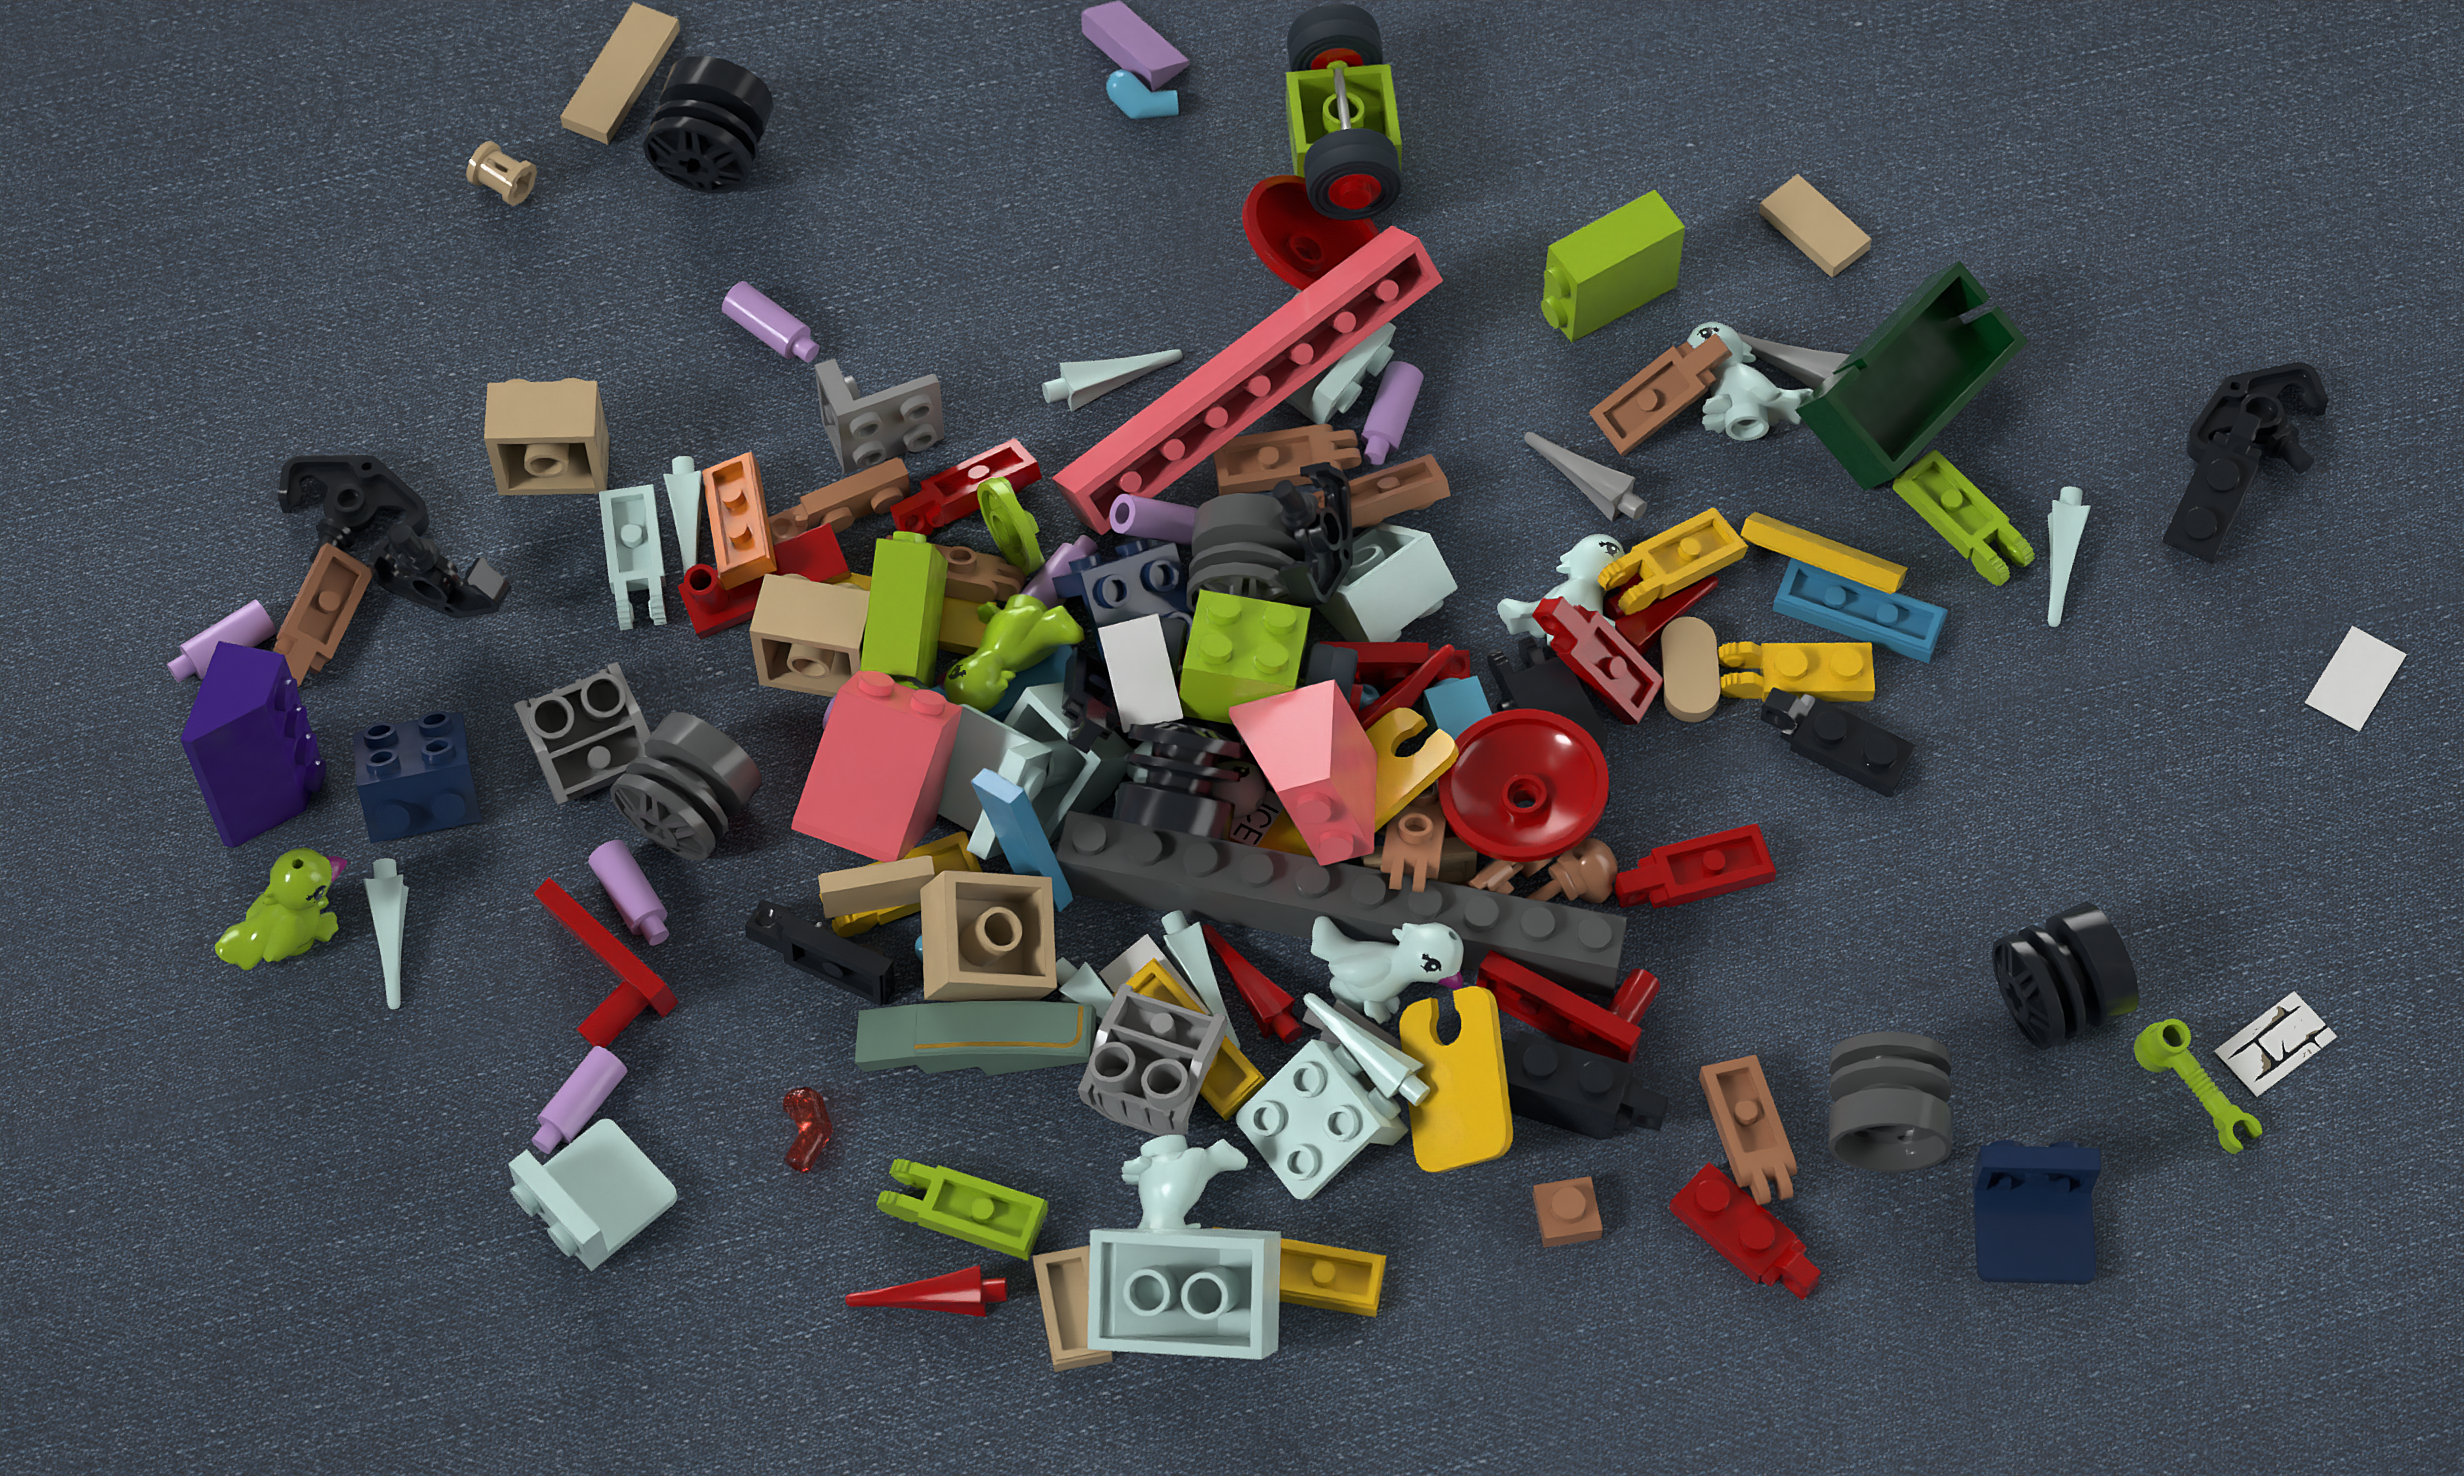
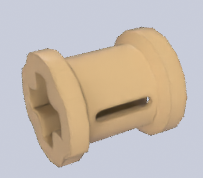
M486 141L478 147L471 157L466 176L467 180L476 186L485 184L501 193L503 201L515 206L523 202L531 192L537 175V169L535 165L528 161L519 163L503 154L498 144Z

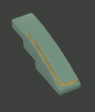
M966 1001L859 1010L855 1064L864 1072L917 1065L926 1074L979 1067L988 1076L1086 1063L1090 1060L1095 1043L1096 1008L1092 1004Z

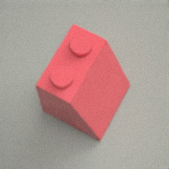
M859 670L837 692L796 809L791 829L883 863L902 860L935 826L963 707L947 702L945 697L938 692L926 689L914 690L894 683V680L887 674L877 671L863 672Z
M1335 679L1229 707L1230 719L1319 865L1324 866L1374 853L1377 753Z

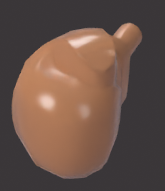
M1585 838L1578 845L1564 852L1557 859V863L1548 867L1553 880L1526 898L1546 902L1561 892L1569 902L1579 896L1582 900L1592 904L1601 903L1613 892L1612 883L1619 872L1616 858L1604 842L1595 838Z

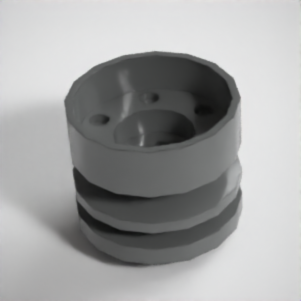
M1246 493L1223 495L1203 503L1195 512L1192 535L1193 560L1189 564V581L1186 594L1187 606L1194 615L1200 589L1297 606L1285 580L1278 576L1282 566L1291 565L1296 561L1305 562L1306 551H1303L1297 544L1294 530L1287 528L1281 520L1283 506L1276 498Z
M671 712L664 717L645 742V755L647 757L637 756L626 767L627 774L625 773L620 776L610 788L611 799L628 822L649 840L684 859L702 861L715 848V840H718L727 832L728 819L726 816H736L742 812L762 785V776L749 755L722 731L706 721L687 713Z
M1885 1031L1857 1035L1841 1041L1831 1049L1829 1056V1073L1831 1074L1829 1094L1835 1103L1831 1105L1829 1111L1828 1150L1835 1159L1850 1167L1863 1170L1897 1173L1917 1171L1935 1166L1950 1156L1953 1147L1952 1111L1946 1102L1950 1099L1952 1092V1081L1949 1078L1952 1070V1055L1946 1046L1932 1038L1917 1034Z

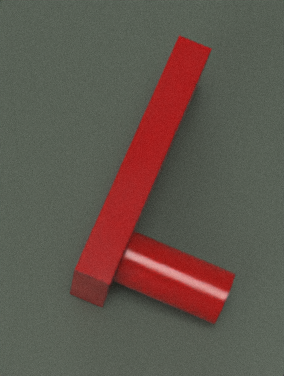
M829 522L773 545L777 571L769 574L778 576L798 574L808 578L810 581L830 585L852 577ZM696 564L690 567L684 576V583L677 586L700 640L752 619L764 576L726 590L719 579L718 569L714 570L706 564Z
M550 877L533 893L555 920L623 981L576 1028L593 1047L600 1046L605 1049L647 1005L664 1018L679 1003L665 982Z
M1492 950L1488 952L1480 964L1476 986L1490 990L1495 996L1498 1009L1569 1046L1628 1064H1632L1636 1057L1642 1029L1637 1027L1661 988L1658 979L1650 972L1639 968L1632 969L1605 1010Z

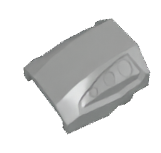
M618 662L608 665L606 669L599 670L598 673L586 679H577L575 683L559 690L555 688L549 694L538 698L533 697L526 702L522 700L513 705L557 805L564 804L615 783L620 776L625 773L627 774L626 767L637 756L647 757L644 744L651 734Z
M1121 983L1097 1031L1089 1063L1078 1087L1081 1101L1109 1120L1160 1137L1174 1134L1185 1135L1188 1131V1121L1197 1095L1224 1039L1228 1025L1226 1015L1215 1013L1214 1017L1135 993L1132 986Z

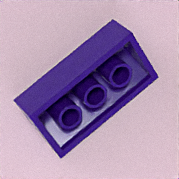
M218 641L180 741L223 845L235 848L306 811L312 792H319L323 786L326 776V761L321 758L317 747V736L315 733H312L307 719V708L302 705L297 691V680L292 677L285 655Z

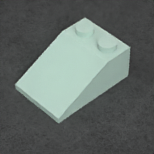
M1240 1229L1090 1230L1087 1349L1261 1360L1278 1350L1281 1232Z

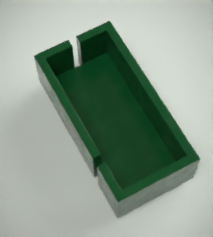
M1960 260L1930 275L1832 372L1833 376L1825 379L1795 409L1796 413L1864 491L1895 478L2029 342L1998 305L1965 322L1960 319V315L1984 304L1990 298V295Z

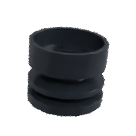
M691 56L675 62L668 73L659 98L660 106L652 117L651 127L643 142L645 157L653 168L667 179L691 190L716 194L730 193L742 188L749 178L752 162L758 152L757 143L765 132L773 109L772 93L764 82L748 69L725 59L710 56Z
M1163 721L1144 725L1131 724L1128 738L1153 743L1150 756L1125 752L1124 761L1147 770L1146 782L1128 781L1119 784L1113 819L1229 841L1236 804L1213 795L1214 783L1240 782L1242 773L1218 769L1217 764L1219 756L1244 760L1247 745L1235 743L1215 730Z
M2085 901L2046 919L2045 929L2032 924L2020 930L2018 935L2012 933L1993 943L1991 953L1993 969L2004 1002L2021 1032L2034 1046L2043 1051L2062 1043L2064 1037L2072 1039L2084 1033L2086 1022L2099 1027L2137 1010L2139 1002L2138 981L2131 958L2113 924L2096 905Z

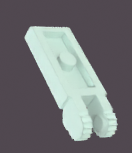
M653 484L600 491L599 498L609 583L612 594H615L620 630L633 629L634 612L628 592L649 589L650 617L654 620V625L667 624L662 588L666 587Z

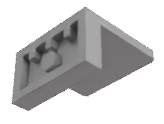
M835 358L814 365L822 425L844 474L857 469H869L881 464L885 459L908 451H923L945 437L941 390L936 374H930L861 398L852 375L843 378Z

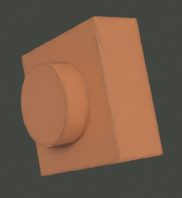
M1591 1176L1533 1185L1532 1195L1544 1248L1601 1239L1603 1229Z

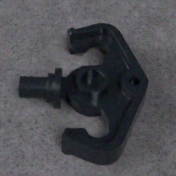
M2295 362L2226 377L2190 428L2186 445L2189 457L2199 463L2208 445V437L2216 432L2232 430L2241 410L2262 418L2260 428L2253 443L2265 444L2264 453L2269 458H2283L2298 474L2307 471L2312 466L2314 458L2299 444V429L2293 424L2286 427V413L2278 397L2288 387L2299 388L2304 394L2302 404L2310 411H2314L2316 416L2325 415L2328 394L2325 392L2315 368L2306 363Z
M299 455L287 460L282 467L278 500L283 513H292V508L297 507L302 501L303 493L299 487L304 480L309 478L316 479L329 489L323 502L326 518L320 519L316 525L320 540L309 557L312 564L320 548L327 542L340 550L353 546L356 540L354 533L367 529L380 509H401L407 513L406 519L399 524L391 525L387 534L388 541L398 554L402 552L392 540V534L398 527L403 525L410 526L418 538L428 529L430 520L424 500L374 456Z
M1330 462L1300 467L1301 477L1311 479L1317 489H1323L1324 508L1318 506L1319 501L1315 495L1300 493L1289 480L1280 481L1273 489L1274 497L1283 506L1281 520L1287 528L1294 530L1297 544L1303 551L1307 552L1312 560V574L1310 572L1311 564L1301 561L1282 566L1279 570L1278 576L1285 580L1294 602L1299 607L1307 608L1328 603L1353 563L1350 485L1345 474L1331 466Z
M408 525L398 527L392 534V540L402 552L400 556L401 567L396 565V560L391 556L389 550L390 542L383 539L377 544L366 565L370 568L375 582L386 591L453 618L496 613L511 591L509 582L488 565L485 557L475 559L472 566L467 569L466 576L462 581L457 575V567L450 560L440 556L439 548L435 542L428 538L419 539Z

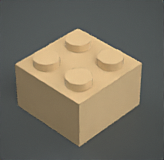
M566 378L557 382H529L523 379H512L504 383H487L484 440L499 495L599 494L600 491H607L610 438L597 381Z
M765 573L749 630L759 685L834 697L839 688L860 670L870 591H866L862 587L851 583L830 585L810 581L808 578L798 574L778 576Z
M944 870L920 889L924 1000L959 1002L1039 1001L1057 988L1052 877Z

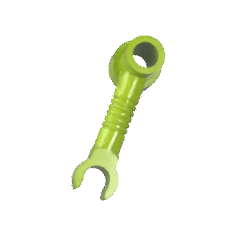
M2167 1019L2148 1026L2137 1036L2134 1043V1053L2137 1061L2145 1069L2152 1072H2165L2172 1067L2213 1117V1124L2219 1131V1141L2226 1151L2236 1154L2243 1149L2242 1144L2233 1134L2234 1125L2243 1127L2252 1139L2262 1135V1127L2259 1121L2253 1115L2243 1113L2237 1105H2232L2187 1049L2191 1041V1033L2185 1023L2178 1019ZM2164 1038L2169 1041L2170 1045L2164 1041Z

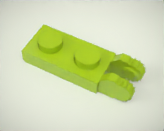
M1933 449L1894 479L1892 489L1967 560L1971 558L1976 570L1983 577H1986L1992 585L2001 586L2010 578L2009 568L2006 566V563L1988 546L1994 539L2001 552L2021 568L2027 566L2035 559V553L2030 543L2009 524V518L1937 450Z
M903 1158L894 1160L889 1173L895 1180L911 1185L914 1188L928 1191L923 1201L890 1190L881 1191L876 1205L882 1212L907 1222H918L919 1226L1023 1260H1029L1049 1210L1048 1202L1045 1199L940 1165L935 1169Z

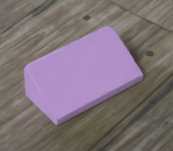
M1120 0L1091 7L1081 13L1082 33L1121 68L1130 71L1150 92H1155L1189 66V60Z

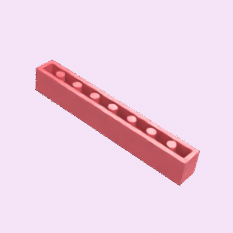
M1390 226L1053 476L1052 480L1077 519L1102 536L1112 528L1109 518L1110 509L1114 500L1119 495L1129 494L1152 499L1443 281L1442 277L1418 237Z

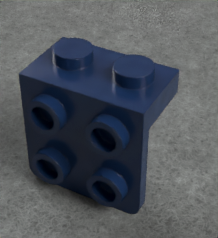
M1147 538L1131 541L1115 547L1118 557L1103 562L1100 553L1081 557L1068 562L1071 572L1052 578L1058 599L1078 595L1083 596L1100 657L1105 663L1106 659L1098 628L1138 619L1142 614L1158 613L1163 618H1176L1186 621L1187 638L1185 649H1187L1194 614L1187 606V583L1175 542L1149 547Z
M434 711L423 715L417 720L397 724L379 722L368 726L353 736L356 786L371 843L482 821L481 808L469 761L466 725L462 713Z
M1999 1140L1990 1145H1981L1972 1171L1976 1271L1981 1280L2001 1283L2086 1285L2093 1281L2096 1274L2092 1191L2101 1171L2100 1148H2083L2081 1144L2071 1141L2056 1142L2048 1147L2024 1146L2023 1143L2015 1140Z

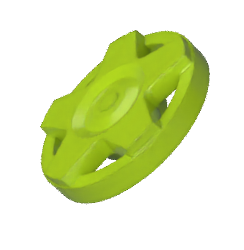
M1002 476L998 478L992 477L980 483L977 489L980 509L985 523L1001 553L1010 565L1022 568L1025 575L1038 570L1046 561L1039 549L1035 536L1039 532V528L1033 515L1022 509L1010 482Z

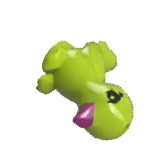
M1017 594L1011 596L1004 609H1000L993 603L987 602L977 609L978 619L982 623L987 624L980 647L973 655L963 658L948 672L941 674L935 679L938 687L945 691L948 702L956 705L967 704L985 713L1000 702L1005 694V689L1009 686L1008 682L1015 678V672L1024 671L1037 665L1056 652L1060 645L1078 644L1084 641L1083 629L1069 615L1064 606H1057L1048 610L1043 602L1029 595Z
M305 847L292 849L281 855L270 870L269 886L248 909L245 921L230 926L214 945L217 955L225 962L236 964L243 970L248 971L263 958L267 962H279L288 956L300 955L310 949L315 939L328 942L339 929L337 916L334 912L320 914V910L329 904L328 898L325 895L331 883L347 865V861L338 856H323L317 851Z

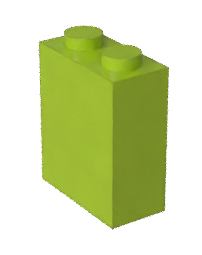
M1655 189L1548 246L1541 308L1548 323L1555 329L1560 327L1571 343L1677 287L1685 226Z
M896 531L893 532V540L880 538L876 540L860 671L881 672L889 675L894 680V683L914 690H930L933 688L948 561L935 548V545L926 543L927 536L913 532Z

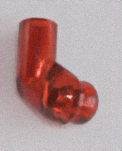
M811 1087L793 1088L786 1093L783 1099V1110L789 1113L791 1119H794L799 1134L785 1155L784 1162L792 1169L808 1174L829 1140L833 1127L824 1099L819 1092Z

